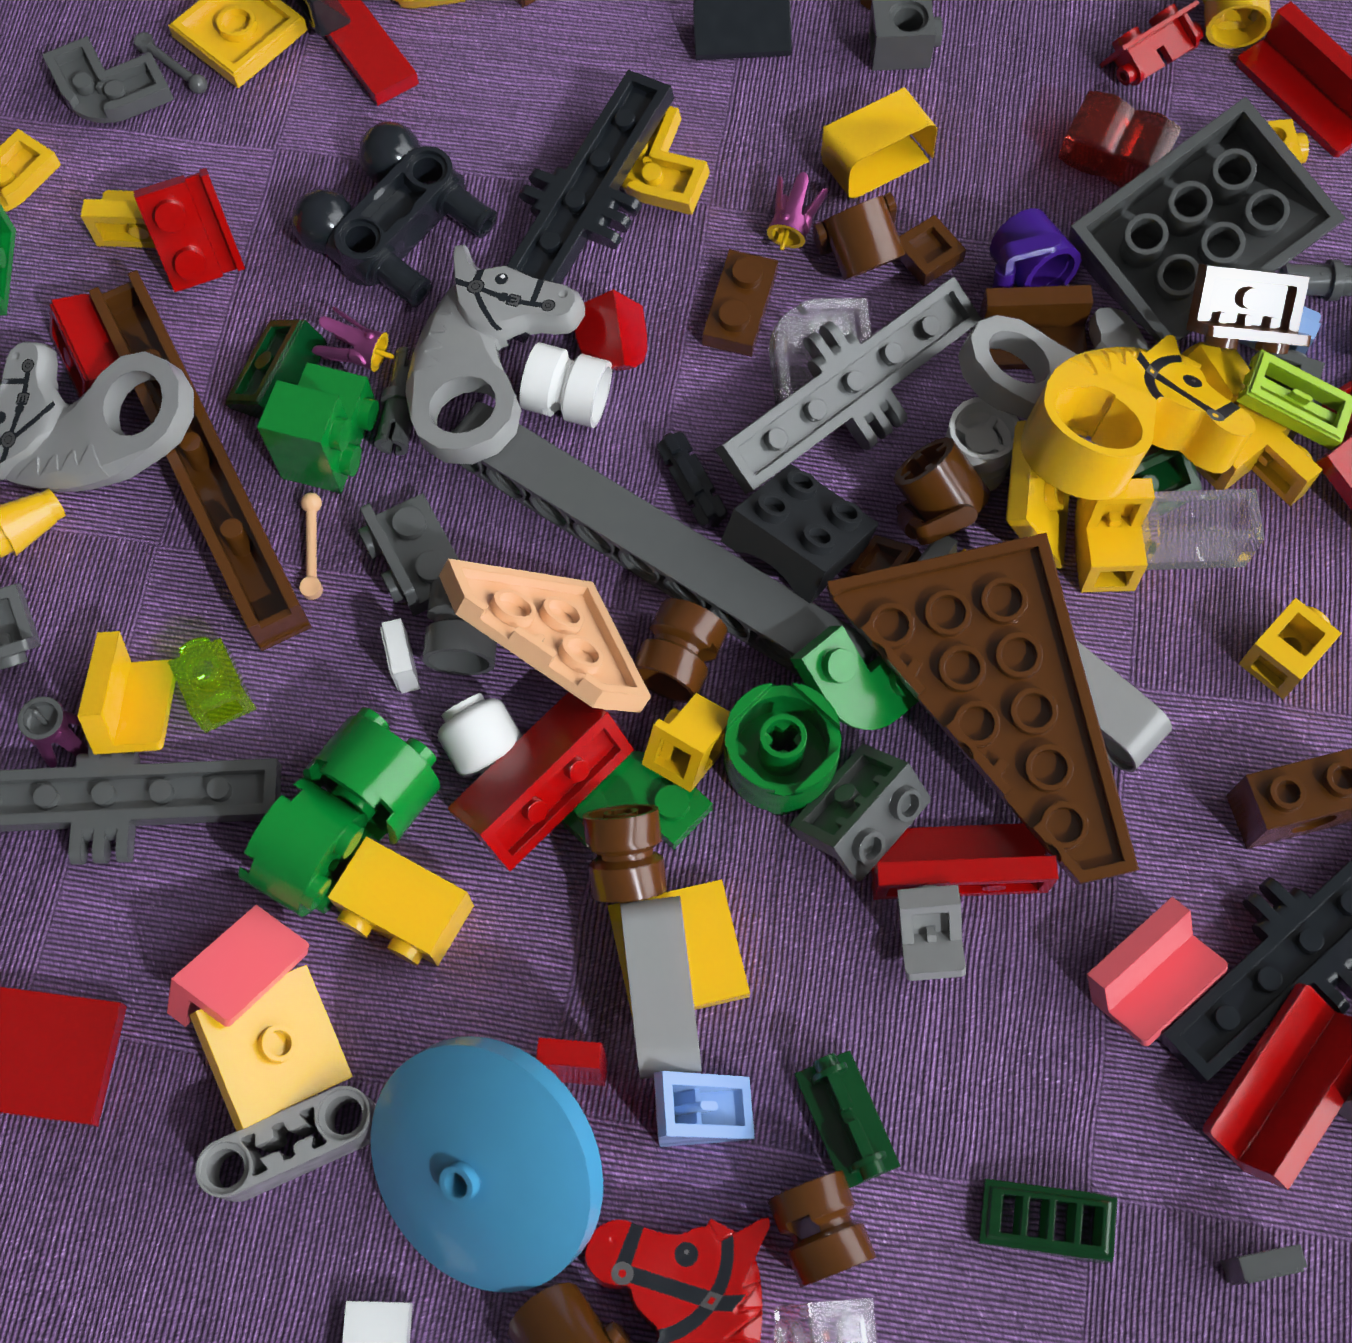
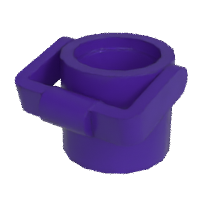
M1036 208L1020 211L1010 217L998 229L992 238L989 248L991 258L997 263L994 270L992 288L1014 287V284L1016 287L1066 286L1077 273L1081 263L1080 252L1041 209Z

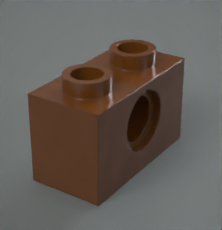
M1352 748L1245 775L1226 797L1246 849L1351 823Z

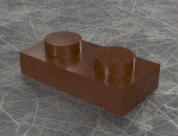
M729 249L702 334L703 346L752 357L778 273L779 260Z

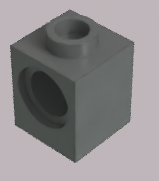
M872 0L868 27L872 71L930 68L933 48L941 47L942 19L941 16H933L932 0Z

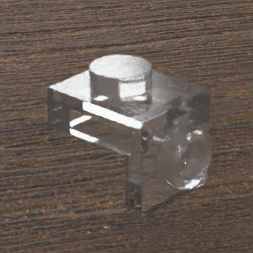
M873 1298L777 1306L775 1308L774 1343H878Z

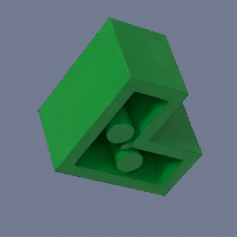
M307 362L298 385L276 380L257 428L282 479L342 494L348 476L353 477L358 471L362 455L360 445L366 430L372 431L375 427L379 414V402L374 398L368 377Z

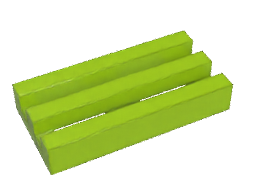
M1262 349L1251 358L1249 366L1252 369L1245 375L1242 384L1246 386L1239 392L1236 402L1330 450L1342 443L1352 414V395ZM1267 375L1294 390L1290 391L1285 387L1265 378L1264 376ZM1314 399V400H1316V401L1322 403L1323 405H1325V406H1327V407H1329V408H1331V409L1337 411V414H1335V413H1333V412H1331V411H1329V410H1327V409L1321 407L1320 405H1318V404L1312 402V400Z

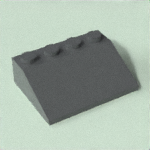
M1245 96L1072 224L1068 240L1080 252L1082 265L1096 283L1157 342H1160L1166 335H1173L1178 343L1193 332L1186 330L1199 264L1275 272L1343 223L1346 217Z

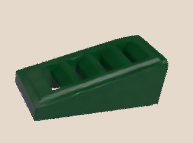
M984 1179L978 1244L1099 1264L1112 1263L1115 1250L1117 1197L1077 1190ZM1004 1196L1015 1198L1012 1234L1000 1233ZM1030 1200L1040 1202L1038 1238L1027 1236ZM1056 1205L1067 1206L1064 1241L1054 1240ZM1083 1209L1093 1210L1091 1245L1081 1244Z

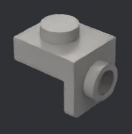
M923 885L912 889L897 890L906 979L909 981L963 977L966 974V963L962 943L961 900L958 885Z

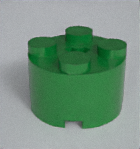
M768 683L759 685L745 693L732 708L725 730L723 762L732 787L745 801L774 815H788L793 811L805 808L828 788L836 773L842 746L838 715L823 695L803 684L792 683L791 686ZM772 744L778 748L789 744L792 746V751L781 750L777 752L772 749Z
M362 707L356 715L349 716L303 770L304 778L319 787L323 786L329 793L365 814L366 829L375 834L374 840L380 842L385 834L388 833L390 844H396L440 789V782L431 768L437 761L434 753L426 745L414 738H409L406 742L389 730L388 723L378 713L367 707Z
M302 778L293 784L302 791L292 801L281 795L259 823L244 852L245 855L253 859L251 868L248 870L239 867L238 876L250 886L297 915L304 917L314 909L323 914H326L331 909L333 903L328 899V896L336 885L337 879L349 861H351L365 837L367 836L374 840L375 834L366 829L365 814L310 780Z

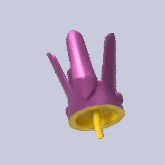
M801 172L797 176L789 197L783 194V178L781 176L777 177L775 215L769 224L767 235L774 243L780 245V250H784L785 247L800 248L805 244L806 234L809 233L813 222L812 219L828 193V189H822L802 213L809 181L808 174L805 172Z
M335 306L333 310L359 329L330 317L324 316L319 318V324L322 328L333 333L339 340L354 347L352 349L317 345L312 349V353L322 356L321 359L350 362L376 372L385 357L395 358L394 354L386 352L388 347V334L386 332L365 328Z

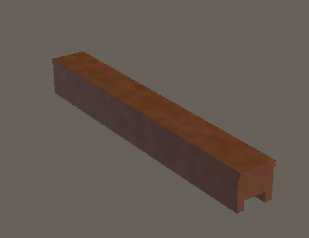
M135 270L128 273L130 282L105 293H101L98 287L88 290L119 357L145 351L167 360L183 371L194 390V417L182 442L170 451L166 457L248 630L260 650L264 651L311 629L312 626L142 278L138 271ZM148 380L134 388L151 424L157 417L162 402L161 387L157 380Z

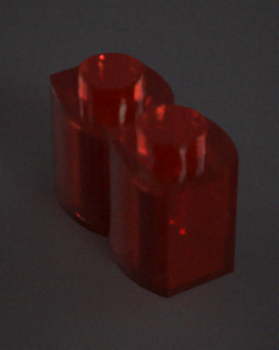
M1088 91L1065 136L1058 157L1078 171L1095 176H1104L1111 183L1122 188L1170 153L1182 129L1161 113L1135 110L1115 94Z

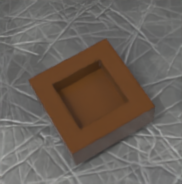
M936 215L931 216L899 236L906 255L898 259L923 287L964 261L965 247Z

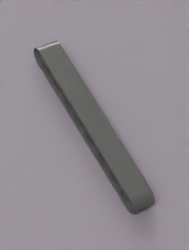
M475 403L452 433L469 432L480 427L490 418L494 408L485 403ZM520 424L518 425L517 434L499 454L475 464H459L467 471L670 597L690 601L711 611L724 622L728 633L800 678L801 676L790 658L829 626L843 625L865 664H867L875 652L855 628L814 603H808L788 587Z

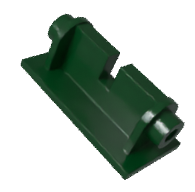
M850 1050L837 1056L835 1053L821 1057L813 1062V1066L794 1073L835 1172L843 1170L849 1188L901 1166Z

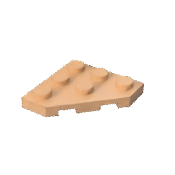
M448 558L439 577L457 616L592 708L641 713L651 695L593 582Z

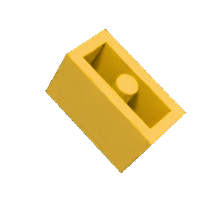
M367 836L328 896V899L341 912L336 919L338 922L365 938L368 937L371 930L391 940L387 946L389 951L415 966H418L422 958L438 966L474 907L467 891Z

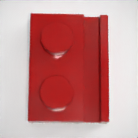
M207 168L200 169L199 173L187 177L181 175L133 191L136 203L174 293L224 277L223 273L235 269L238 272L245 270L242 257Z

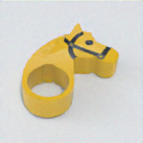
M1166 335L1150 350L1136 347L1096 349L1075 355L1059 365L1048 379L1024 425L1021 450L1032 470L1058 490L1083 499L1106 500L1114 498L1124 491L1151 444L1166 450L1180 451L1190 462L1208 472L1224 473L1230 469L1255 431L1256 426L1253 418L1244 409L1222 396L1208 384L1205 375L1200 370L1201 364L1180 354L1176 338L1173 335ZM1079 435H1081V436H1083V437H1085V438H1086L1087 436L1091 437V441H1092V442H1089V441L1085 440L1084 438L1080 437Z

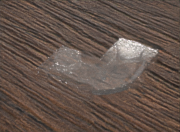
M867 298L807 300L801 302L778 321L769 343L775 405L813 378L808 369V362L812 360V357L803 343L804 338L812 332L819 334V327L828 321H832L839 327L844 336L851 333L860 343L872 335Z

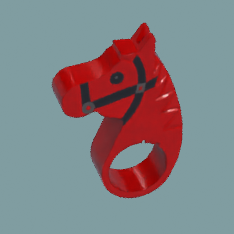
M712 1218L705 1227L693 1228L685 1233L676 1235L654 1231L627 1220H612L594 1230L587 1244L584 1257L585 1267L589 1275L603 1287L623 1289L629 1293L632 1307L655 1332V1343H760L763 1303L756 1255L769 1230V1218H761L739 1232L733 1231Z

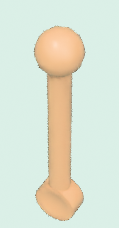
M309 492L301 498L300 502L301 508L306 512V577L300 582L299 588L306 599L315 600L323 593V585L317 578V512L321 509L322 500L316 493Z

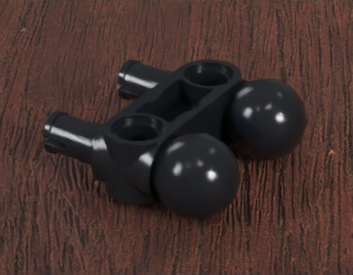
M381 122L365 132L360 141L358 154L361 167L370 179L378 184L354 208L338 192L328 188L313 189L299 197L292 211L291 226L294 235L305 249L317 254H327L340 265L342 274L350 282L364 286H374L382 283L415 308L423 303L429 295L432 286L430 284L431 281L402 259L446 215L452 217L481 239L495 225L497 213L465 190L463 175L453 169L450 157L443 150L431 146L421 147L419 140L409 127L397 122ZM426 181H436L435 183H431V184H424V183H423V182H426ZM370 248L367 252H355L357 249Z

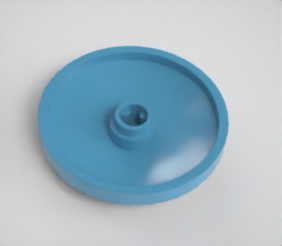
M477 1036L454 1037L435 1043L406 1060L386 1082L376 1103L372 1118L371 1155L374 1173L381 1196L396 1225L411 1245L428 1262L443 1273L468 1286L492 1292H518L538 1287L550 1281L583 1251L592 1237L601 1212L603 1200L602 1163L593 1131L584 1112L568 1088L543 1063L525 1051L500 1040Z

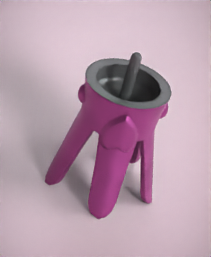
M45 696L36 697L23 705L18 714L17 724L21 733L26 736V739L32 742L33 745H36L45 763L51 768L57 766L52 743L59 744L75 756L80 753H87L86 745L68 727V723L81 726L78 715L63 710L62 704L53 698Z

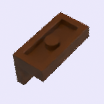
M1091 285L986 288L979 315L982 320L995 315L1020 319L1065 348L1080 354L1088 351L1085 324L1093 305ZM989 349L994 362L1001 370L1029 369L1014 354L1001 349Z

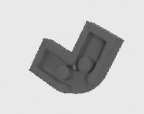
M88 36L42 54L66 104L71 111L85 120L96 123L120 122L174 100L170 88L151 52L107 70L104 69Z

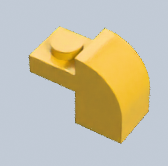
M1238 404L1237 406L1244 409L1253 418L1256 426L1255 431L1228 471L1212 473L1195 465L1196 470L1221 494L1252 470L1282 500L1291 506L1305 495L1323 469L1314 462L1313 457L1304 447L1295 444L1287 437L1291 429L1242 404Z
M1131 478L1124 491L1111 499L1088 500L1078 497L1074 537L1080 593L1136 590L1148 566L1142 524L1155 499L1152 478Z

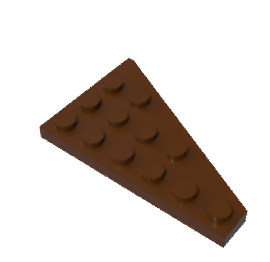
M1047 532L827 581V591L831 601L1051 856L1056 855L1057 863L1076 885L1139 871Z

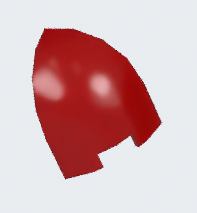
M614 289L584 302L585 316L575 330V336L581 353L610 361L612 363L611 369L617 371L629 370L643 363L648 351L643 306Z

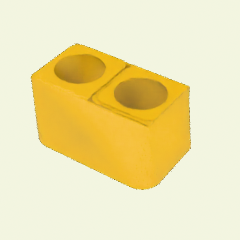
M904 87L824 126L821 150L822 163L850 198H857L930 162L915 140L933 159L937 127Z

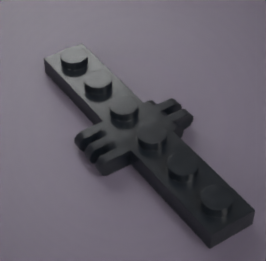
M627 70L567 169L556 167L552 174L538 168L533 169L528 179L535 187L523 185L518 196L522 201L532 206L530 211L537 218L507 264L508 267L532 278L562 284L588 239L608 248L617 249L622 241V237L614 230L626 233L632 221L625 214L637 216L642 208L639 200L618 190L674 100L671 85ZM525 332L513 337V339L525 344L530 334Z
M1352 859L1310 897L1296 887L1288 892L1278 881L1268 877L1259 885V890L1273 907L1255 892H1251L1243 899L1244 907L1257 920L1252 925V930L1261 942L1158 1037L1200 1084L1207 1082L1274 1019L1297 983L1310 985L1335 1012L1344 1014L1350 1009L1349 1002L1335 986L1352 1000Z

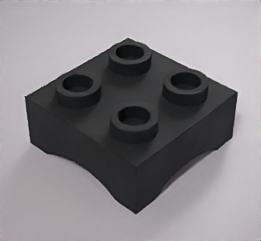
M790 463L734 508L721 542L735 552L753 555L771 565L785 578L795 594L811 603L825 589L827 581H831L843 568L858 559L868 546L879 523L863 513L857 505L844 500L819 483L811 474L801 471Z

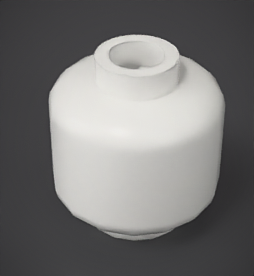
M482 693L475 694L444 712L441 716L445 723L440 727L437 735L455 770L463 777H472L479 773L483 774L522 737L504 703L496 698L485 700Z

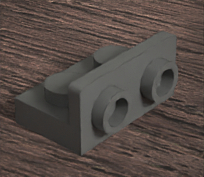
M424 493L375 515L370 503L360 507L366 526L357 529L371 559L380 555L383 557L389 570L380 573L394 603L404 599L413 617L428 610L430 584L440 578L439 575L448 558L459 559Z
M862 743L835 773L828 788L817 799L809 803L789 826L799 840L836 858L847 875L859 882L864 879L930 803L931 797L908 762Z

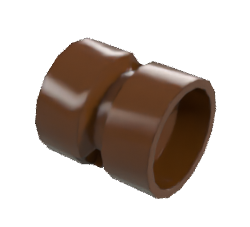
M666 598L662 601L649 627L655 635L654 639H646L642 642L633 662L648 690L669 700L688 703L696 693H700L708 676V668L704 663L712 662L716 659L726 638L727 626L714 613L700 605L683 599Z
M625 804L599 808L583 814L586 847L597 854V857L588 864L591 897L593 900L607 903L631 902L652 898L667 891L663 855L653 851V848L662 841L658 806L652 804Z
M843 1170L811 1180L767 1200L779 1234L791 1237L793 1245L787 1255L800 1288L877 1258L864 1224L854 1221L850 1217V1212L856 1203Z

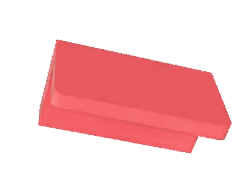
M1171 897L1087 973L1091 1000L1094 1005L1141 1045L1149 1046L1228 973V963L1193 935L1191 911Z
M256 904L171 978L167 1014L186 1027L192 1022L189 1015L202 1009L220 1024L229 1027L308 954L309 943Z

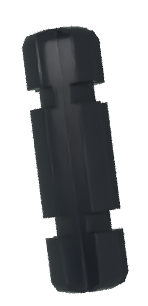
M681 431L666 434L663 436L664 439L657 444V450L666 465L671 463L672 466L668 470L687 505L694 504L695 507L691 508V512L698 525L702 528L719 525L727 516V508L718 494L713 496L712 493L716 492V489L698 456L695 453L690 455L693 448L689 440Z

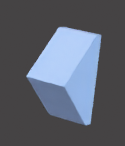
M671 1071L654 1073L657 1129L660 1147L755 1139L749 1077Z

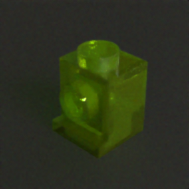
M207 637L192 639L180 647L178 651L180 657L168 662L186 701V707L191 717L204 733L257 709L231 652L221 638L212 642Z

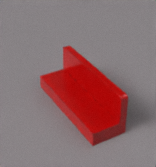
M1290 1L1276 11L1265 38L1241 53L1235 64L1331 156L1337 158L1352 148V56Z
M568 692L516 741L504 756L494 762L448 807V811L456 820L478 837L499 864L508 871H511L634 749L607 711L600 708H592Z
M1023 823L907 828L871 869L873 900L898 899L897 890L912 889L923 885H958L960 896L1048 893L1059 879L1056 855L1046 856L1045 848Z
M1302 983L1295 985L1203 1125V1132L1244 1172L1289 1190L1352 1091V1016L1335 1012L1310 985Z

